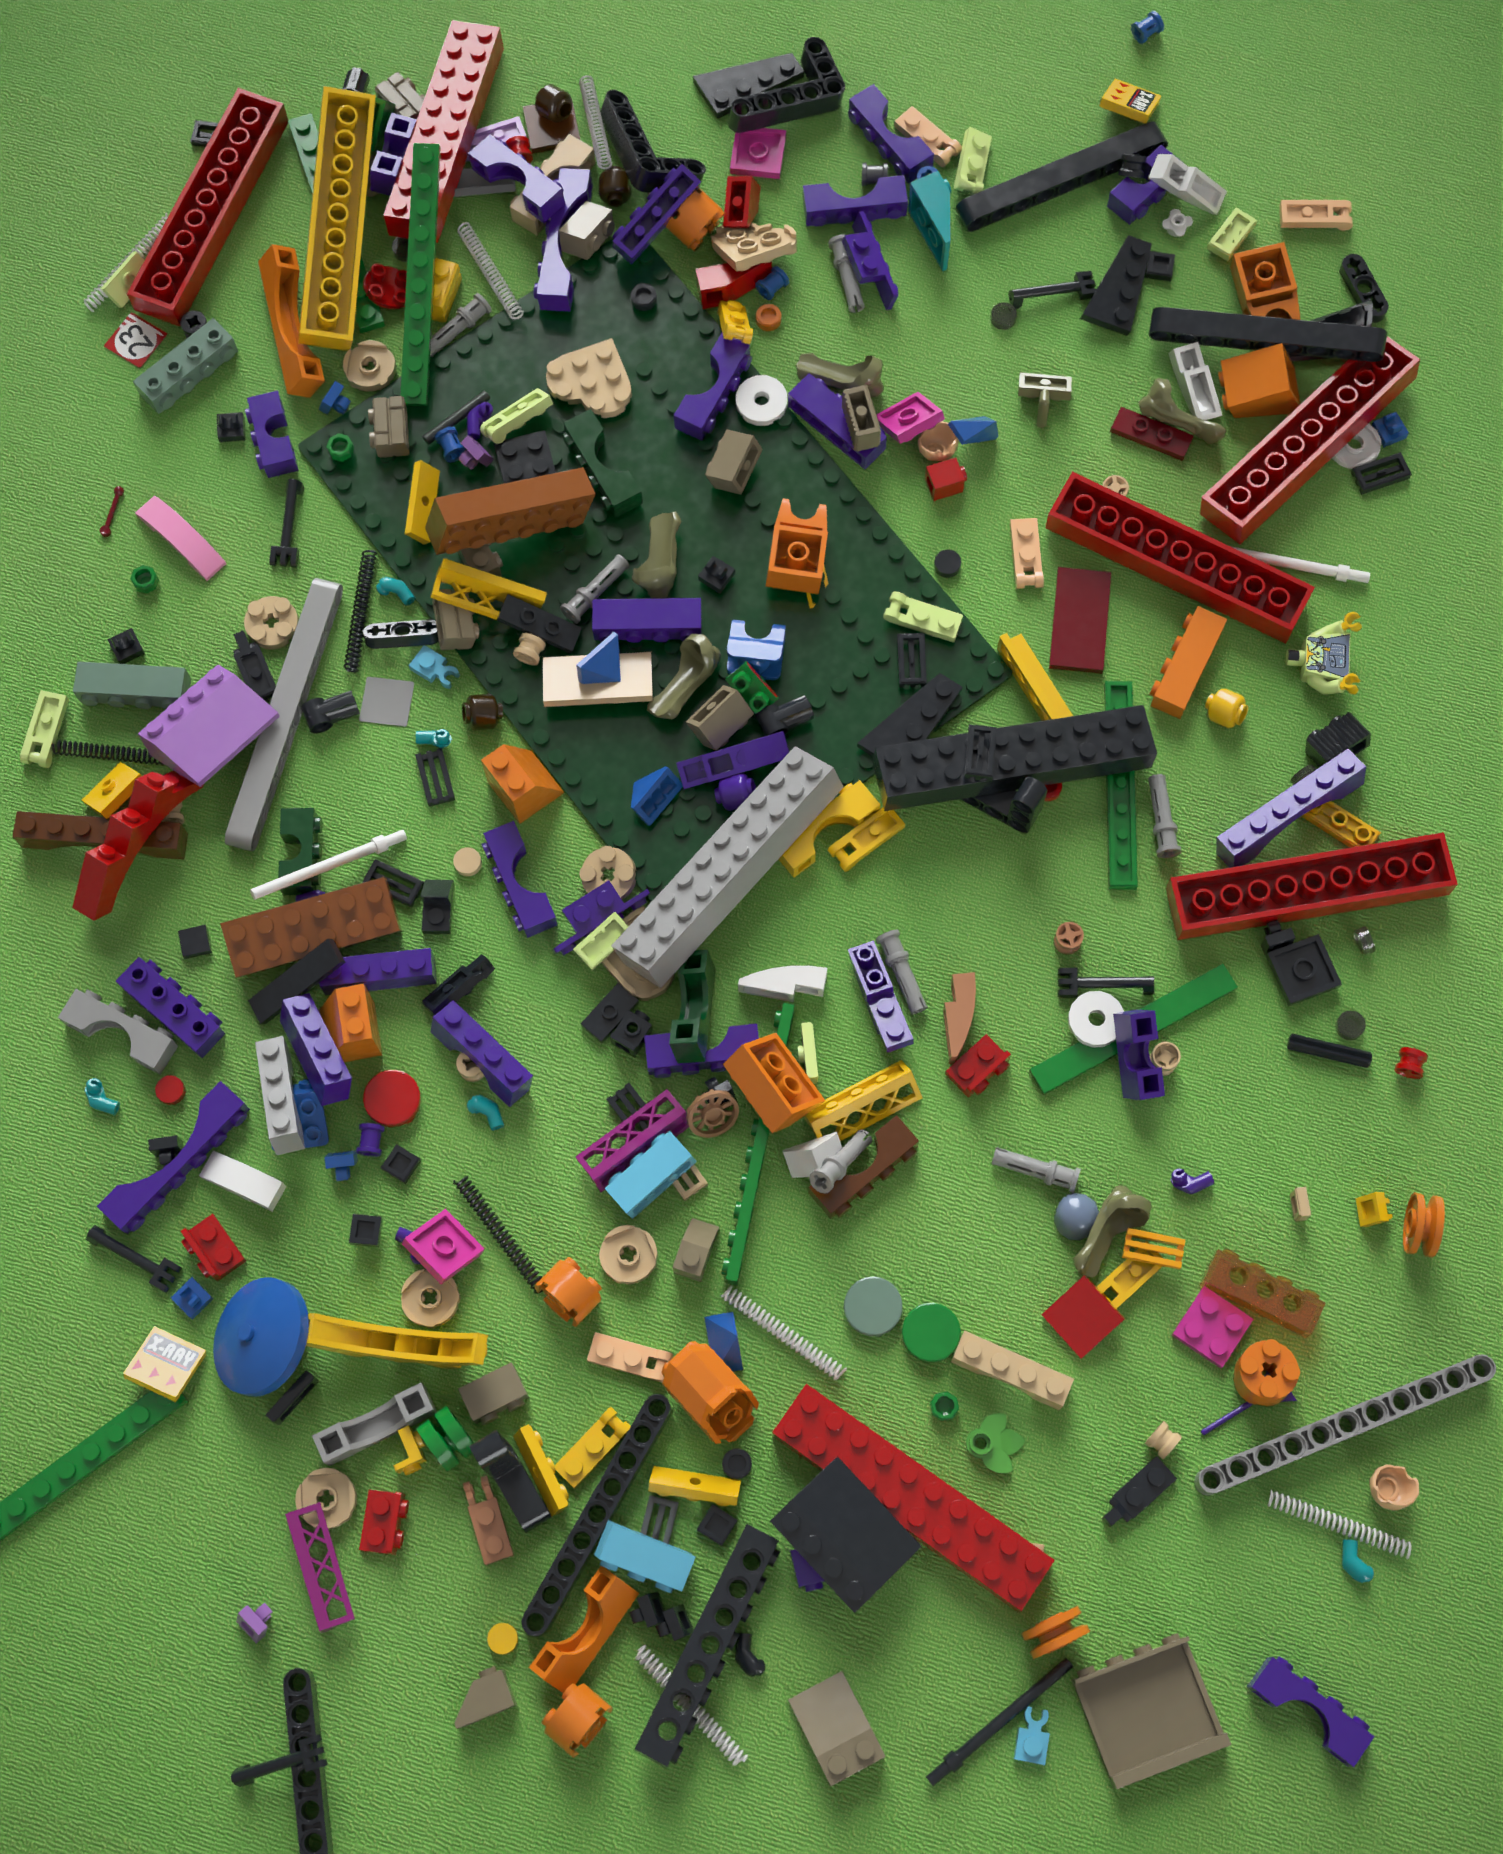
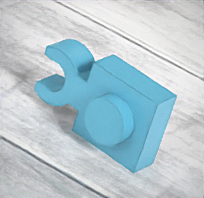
M425 645L408 665L411 671L431 683L437 677L441 685L447 689H450L452 686L451 682L445 679L446 676L454 675L457 678L460 676L459 671L455 667L445 666L447 664L445 657Z
M1026 1707L1024 1718L1028 1726L1027 1729L1018 1727L1014 1759L1045 1765L1050 1733L1041 1732V1727L1048 1720V1711L1042 1710L1041 1719L1034 1721L1031 1718L1032 1707Z

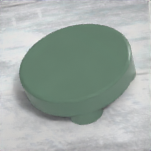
M863 1278L850 1287L845 1297L844 1315L848 1323L854 1330L866 1336L880 1337L890 1332L897 1325L902 1314L903 1306L899 1291L892 1283L883 1278Z

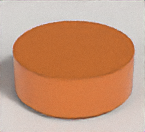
M773 304L760 306L756 311L757 326L764 331L776 330L781 324L780 309Z

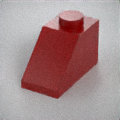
M727 176L725 214L723 218L724 228H749L757 215L761 187L752 176Z

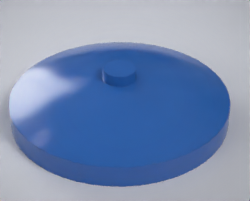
M259 1278L243 1286L226 1305L216 1328L213 1355L217 1373L221 1381L230 1390L251 1397L263 1396L278 1389L295 1371L306 1347L309 1317L305 1301L293 1285L276 1278Z

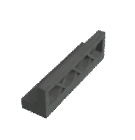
M467 168L462 171L454 197L516 191V182L512 179H501L489 183L473 171L472 168Z

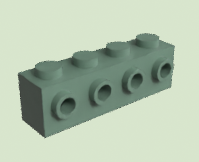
M212 318L137 377L133 383L139 395L160 414L163 410L169 409L182 395L192 391L195 385L202 379L211 376L221 364L231 360L235 353L238 352L233 337Z
M77 662L73 693L81 703L89 706L105 703L113 707L135 705L142 709H149L151 706L167 709L169 705L173 704L190 688L191 677L187 670L181 667Z

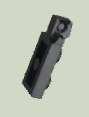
M244 631L233 634L239 647L233 650V656L245 684L263 700L272 698L276 684L259 645L256 644V641L249 644Z
M481 954L467 967L462 965L422 1000L423 1006L435 1016L451 1001L457 1002L463 996L471 993L474 986L483 979H487L495 970L494 966Z
M1156 1456L1112 1496L1113 1498L1109 1503L1113 1508L1102 1519L1109 1527L1113 1526L1121 1517L1127 1523L1143 1511L1177 1478Z

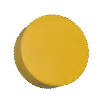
M507 1623L494 1625L487 1636L490 1649L497 1654L511 1653L516 1648L519 1640L516 1629Z

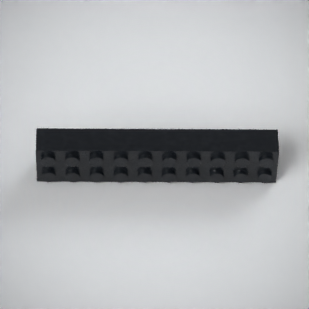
M1144 705L997 728L992 781H986V778H981V780H975V777H970V779L964 778L967 733L875 747L873 766L884 811L1019 790L1026 777L1037 779L1044 785L1149 769L1152 767L1157 756V750ZM974 732L971 769H976L979 732ZM985 733L982 770L987 771L990 733Z

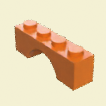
M600 1566L583 1590L587 1598L588 1608L581 1627L566 1640L546 1642L529 1666L538 1676L562 1693L572 1683L575 1685L578 1683L582 1674L639 1595L636 1590L603 1566Z

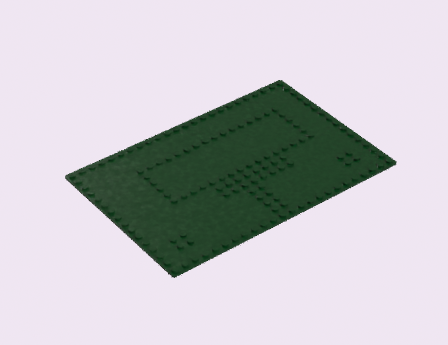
M612 238L600 246L588 260L582 258L567 268L571 274L574 286L571 312L540 310L538 299H534L533 290L517 301L519 306L522 307L521 310L524 311L523 316L519 319H511L504 309L436 353L434 357H430L428 407L407 406L409 454L407 456L393 455L392 457L380 458L377 455L376 449L371 448L369 433L374 432V425H370L368 409H373L372 400L374 398L400 396L401 377L300 442L298 447L400 580L405 582L415 596V600L429 618L435 620L433 599L430 597L436 574L443 558L463 565L464 563L458 552L436 555L431 542L422 544L405 535L414 462L422 460L440 471L437 497L504 484L494 442L482 435V433L481 437L475 440L494 460L487 467L478 462L472 470L464 466L460 460L447 462L444 459V451L441 444H438L435 440L428 445L422 436L483 391H486L491 398L487 402L493 407V413L491 414V417L538 388L550 395L553 405L548 407L543 414L534 416L526 421L521 428L507 433L505 440L545 430L556 473L580 468L574 456L576 455L574 449H568L563 440L562 434L565 433L563 423L586 412V409L582 403L570 405L567 401H562L557 397L556 399L553 398L547 386V365L550 361L564 354L611 338L613 339L630 381L632 397L625 406L624 412L615 417L602 418L601 415L594 414L604 429L605 443L599 449L597 459L604 467L610 470L629 471L642 491L643 504L615 518L611 510L606 511L600 501V496L602 495L596 489L594 490L595 497L581 525L574 528L569 526L559 528L551 533L540 532L527 538L517 537L509 539L504 543L494 542L491 543L489 548L492 553L497 552L503 563V566L500 567L502 578L547 592L541 609L573 623L562 613L560 606L563 603L567 604L576 595L578 588H585L618 554L627 560L630 567L597 599H651L647 590L633 582V569H638L649 557L651 536L649 523L651 518L662 513L676 511L682 521L675 536L677 544V574L667 598H701L702 634L709 639L712 646L720 650V662L713 674L688 698L679 715L674 719L655 717L647 711L649 701L544 707L543 658L588 655L601 643L599 640H594L593 608H589L580 617V622L575 624L582 629L571 654L546 643L544 650L539 653L540 660L537 665L523 663L513 656L514 649L520 645L519 638L523 632L478 613H474L472 617L473 623H478L479 638L475 640L470 649L457 650L456 648L454 650L488 694H492L496 698L497 703H502L503 713L607 846L624 851L632 858L636 866V884L642 892L648 889L650 894L647 898L652 902L735 811H728L722 804L717 803L715 788L719 787L720 779L686 789L682 787L654 822L648 826L631 808L634 782L665 766L681 781L677 762L765 736L754 713L748 719L747 724L729 738L726 745L713 750L703 746L686 723L723 685L731 687L725 679L729 676L727 673V645L732 620L745 621V632L748 636L755 639L767 637L774 624L785 625V644L780 677L777 680L764 679L779 697L772 705L780 706L805 695L812 706L814 719L790 728L785 734L789 752L796 746L834 767L843 787L849 783L854 785L859 780L864 783L875 775L873 757L858 748L857 743L922 688L921 685H916L915 687L905 685V687L899 688L897 634L922 632L891 623L883 618L886 608L890 607L889 599L892 592H900L906 595V597L963 615L955 642L924 633L927 683L941 673L962 686L961 693L933 733L1009 680L1012 676V670L788 406L780 419L778 418L767 426H756L743 419V416L738 413L736 408V393L739 386L746 379L761 375L752 364H750L747 371H742L740 383L736 391L730 392L727 397L728 404L722 413H718L715 418L716 424L710 434L707 433L703 441L675 429L674 414L685 395L705 393L718 380V374L711 367L710 352L720 337L722 328L706 309L702 308L700 302L651 245L631 265L612 247L614 240ZM643 283L653 286L657 294L656 305L647 311L636 309L631 302L632 289L636 285ZM520 312L517 315H513L512 317H518L522 314V312ZM763 396L755 399V403L759 405H765L769 401ZM467 417L454 426L460 443L467 437ZM726 430L753 435L763 449L742 494L716 489L705 476L707 466L712 461L717 451L718 443L723 438ZM338 433L347 435L354 446L351 458L343 462L333 460L326 447L329 438ZM783 498L789 499L791 512L799 519L812 518L816 514L819 504L826 505L828 535L824 567L828 585L825 588V574L823 572L819 594L810 593L812 602L815 604L814 608L809 607L805 592L766 587L774 525ZM712 556L735 569V575L721 594L698 581V575ZM610 572V573L599 583V585H601V584L612 574V572ZM441 582L439 589L454 590L452 585ZM468 592L469 599L473 598L475 604L481 601L477 593ZM495 600L491 602V605L496 611L500 612L503 602ZM900 608L899 612L906 615L908 610ZM669 639L666 642L641 640L640 642L633 643L626 640H618L620 654L651 652L653 697L659 695L679 671L681 660L680 646L683 641L680 639ZM903 640L905 678H909L908 640ZM914 640L915 678H920L919 640ZM781 761L742 773L746 774L749 778H753L757 788Z

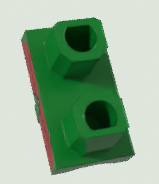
M747 661L725 679L733 689L738 690L755 714L766 706L772 705L779 698L764 681V678Z

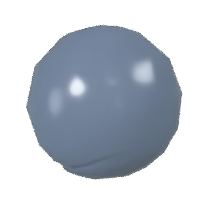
M1071 1193L1063 1197L1058 1204L1054 1216V1224L1059 1233L1069 1240L1080 1241L1087 1238L1099 1213L1096 1202L1087 1195L1080 1193Z

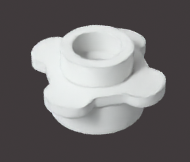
M1173 209L1170 211L1169 218L1163 221L1162 226L1171 236L1182 237L1187 227L1192 225L1193 219L1180 213V210Z

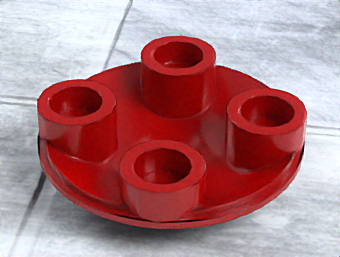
M378 263L372 265L371 270L366 273L363 280L366 295L371 301L383 308L400 309L405 307L407 271L383 266Z

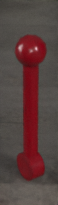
M120 486L114 488L115 496L105 525L100 528V534L103 537L111 535L110 525L119 498L124 494V489Z

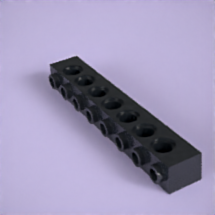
M746 1524L634 1749L635 1752L664 1768H667L670 1762L676 1765L684 1748L679 1745L683 1734L685 1733L690 1736L698 1720L693 1714L698 1704L702 1707L705 1706L712 1692L707 1686L712 1676L718 1679L726 1663L721 1657L726 1648L732 1651L740 1635L735 1629L740 1620L746 1622L753 1608L749 1601L753 1593L760 1594L767 1580L766 1577L762 1576L766 1566L773 1567L780 1550L776 1549L779 1540ZM748 1555L755 1556L759 1561V1568L753 1571L746 1569L743 1565V1558ZM733 1583H741L746 1590L745 1596L742 1598L733 1597L729 1592V1586ZM720 1610L728 1611L732 1616V1623L728 1626L719 1625L715 1619L716 1613ZM706 1638L716 1640L718 1651L714 1654L705 1653L701 1647L702 1641ZM692 1666H699L704 1671V1679L699 1683L690 1681L687 1676V1671ZM679 1694L686 1695L690 1699V1708L686 1711H678L673 1705L675 1696ZM663 1723H671L675 1726L676 1736L672 1740H664L659 1735V1727Z

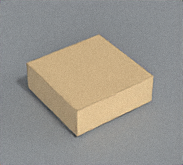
M1306 1187L1295 1188L1290 1193L1293 1217L1295 1222L1306 1221L1311 1216Z

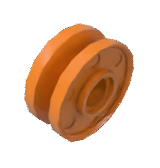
M1414 1192L1411 1195L1403 1226V1247L1407 1254L1417 1253L1420 1244H1422L1425 1256H1436L1442 1240L1445 1218L1444 1201L1441 1196L1433 1195L1426 1206L1423 1194Z
M1079 1606L1047 1618L1021 1633L1024 1641L1038 1638L1040 1644L1030 1651L1033 1659L1054 1652L1091 1632L1087 1624L1073 1627L1071 1623L1072 1620L1081 1614Z

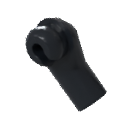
M740 1633L736 1642L735 1661L746 1675L751 1677L755 1675L761 1676L766 1668L765 1662L762 1659H757L751 1652L752 1634Z

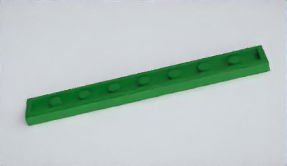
M1105 681V711L1133 707L1132 681ZM1135 771L1106 775L1109 889L1137 890Z
M1221 964L1142 1007L1140 1010L1155 1011L1157 1031L1160 1032L1237 990L1238 986L1225 965ZM1116 1040L1105 1047H1090L1078 1042L1032 1067L1029 1072L1042 1094L1045 1095L1118 1055Z

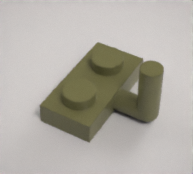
M1020 372L1018 396L1039 398L1036 426L1044 428L1047 425L1050 399L1055 401L1071 399L1072 377Z

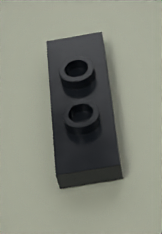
M507 594L497 617V621L523 633L535 635L545 643L569 654L573 651L582 629L573 623Z

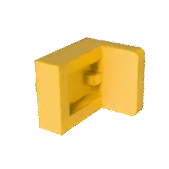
M408 1425L398 1430V1433L409 1458L393 1466L397 1473L404 1472L405 1475L420 1470L422 1468L420 1464L427 1461L421 1449L426 1446L418 1431H414Z

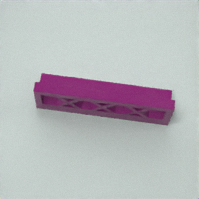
M666 1089L575 1158L601 1193L609 1185L608 1182L613 1175L618 1172L623 1173L637 1154L645 1153L652 1147L651 1144L657 1136L671 1131L677 1137L688 1129L687 1112ZM667 1100L674 1107L666 1115L657 1114L658 1107ZM649 1120L648 1128L643 1132L634 1131L637 1122ZM626 1137L625 1145L620 1149L611 1148L614 1139ZM594 1154H603L602 1162L593 1169L586 1162Z
M318 1502L286 1513L285 1516L320 1633L333 1630L335 1626L355 1620L321 1503ZM316 1511L319 1524L314 1533L303 1529L300 1516ZM320 1529H322L324 1539L317 1536ZM305 1534L311 1537L309 1543H307ZM315 1539L327 1545L328 1552L322 1563L311 1557L310 1548ZM329 1557L331 1559L333 1568L326 1565ZM314 1563L320 1566L317 1573L314 1567ZM324 1568L334 1573L337 1579L331 1592L321 1588L318 1578ZM338 1586H339V1589H340V1593H341L342 1598L339 1597V1596H337V1595H335V1592H336ZM322 1592L329 1595L326 1602L324 1601ZM333 1597L344 1603L347 1615L330 1621L327 1607Z

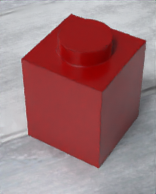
M956 457L926 466L925 481L933 501L963 492L964 483L967 481V474L964 466H959Z

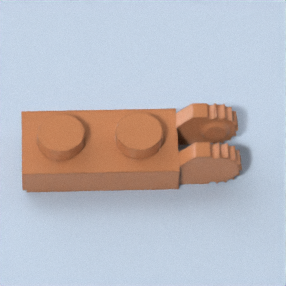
M486 1475L481 1477V1486L487 1500L480 1503L476 1502L474 1488L470 1481L463 1483V1487L469 1503L468 1511L484 1565H489L514 1556V1552L498 1499L494 1497L489 1478Z

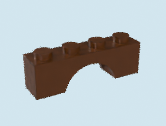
M897 1115L875 1132L874 1141L877 1156L868 1169L859 1174L845 1175L841 1180H836L834 1187L828 1193H820L812 1185L809 1187L808 1193L830 1219L835 1215L838 1217L843 1216L851 1209L852 1205L850 1203L858 1196L860 1199L866 1197L874 1189L872 1184L880 1178L882 1181H885L896 1171L895 1165L902 1160L904 1163L908 1162L918 1153L916 1148L918 1147L919 1140Z

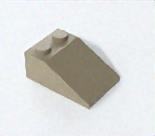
M842 1671L788 1699L830 1786L886 1757Z

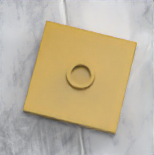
M120 762L82 801L90 809L107 819L131 796L135 779L142 775Z

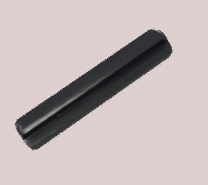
M1291 1034L1287 1042L1289 1050L1368 1068L1372 1061V1053L1369 1051L1306 1036Z

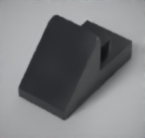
M425 880L421 892V900L423 902V934H451L453 880Z

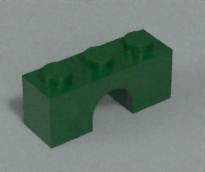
M281 808L280 836L284 843L301 845V851L292 860L279 861L278 878L317 863V859H321L322 847L321 843H318V833H322L323 823L322 817H318L314 808ZM321 874L283 888L280 891L283 896L299 895L316 890V886L321 884Z

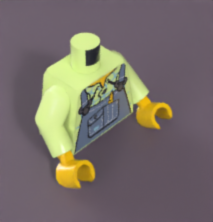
M1349 612L1345 616L1344 621H1337L1311 633L1305 638L1301 650H1287L1286 665L1301 666V681L1308 683L1309 686L1323 695L1342 693L1345 689L1350 694H1356L1359 689L1356 685L1351 684L1359 683L1361 680L1356 674L1349 673L1350 633L1346 632L1347 629L1354 632L1361 630L1362 625L1359 622L1352 624L1355 619H1359L1361 616L1356 612Z

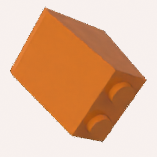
M1282 343L1221 361L1222 371L1218 372L1221 386L1225 387L1226 393L1222 395V401L1225 410H1230L1234 418L1291 414L1301 404L1295 366Z
M503 744L481 759L488 784L519 824L564 794V791L531 750Z
M359 984L335 989L318 1011L343 1061L349 1062L382 1056L375 1003L366 986Z

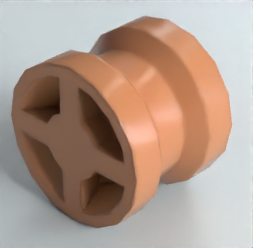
M1074 922L1061 924L1057 928L1054 937L1056 949L1065 955L1076 953L1080 949L1084 938L1082 928Z

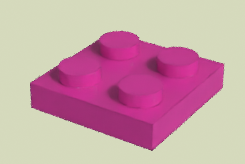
M760 128L744 133L735 132L730 174L780 179L786 130Z
M919 392L876 414L880 428L899 444L912 440L914 436L925 430L932 429L937 423L945 420L943 411Z
M444 1209L409 1234L402 1242V1245L441 1285L481 1256L484 1248L447 1209Z
M1203 1286L1172 1333V1336L1221 1369L1254 1319Z

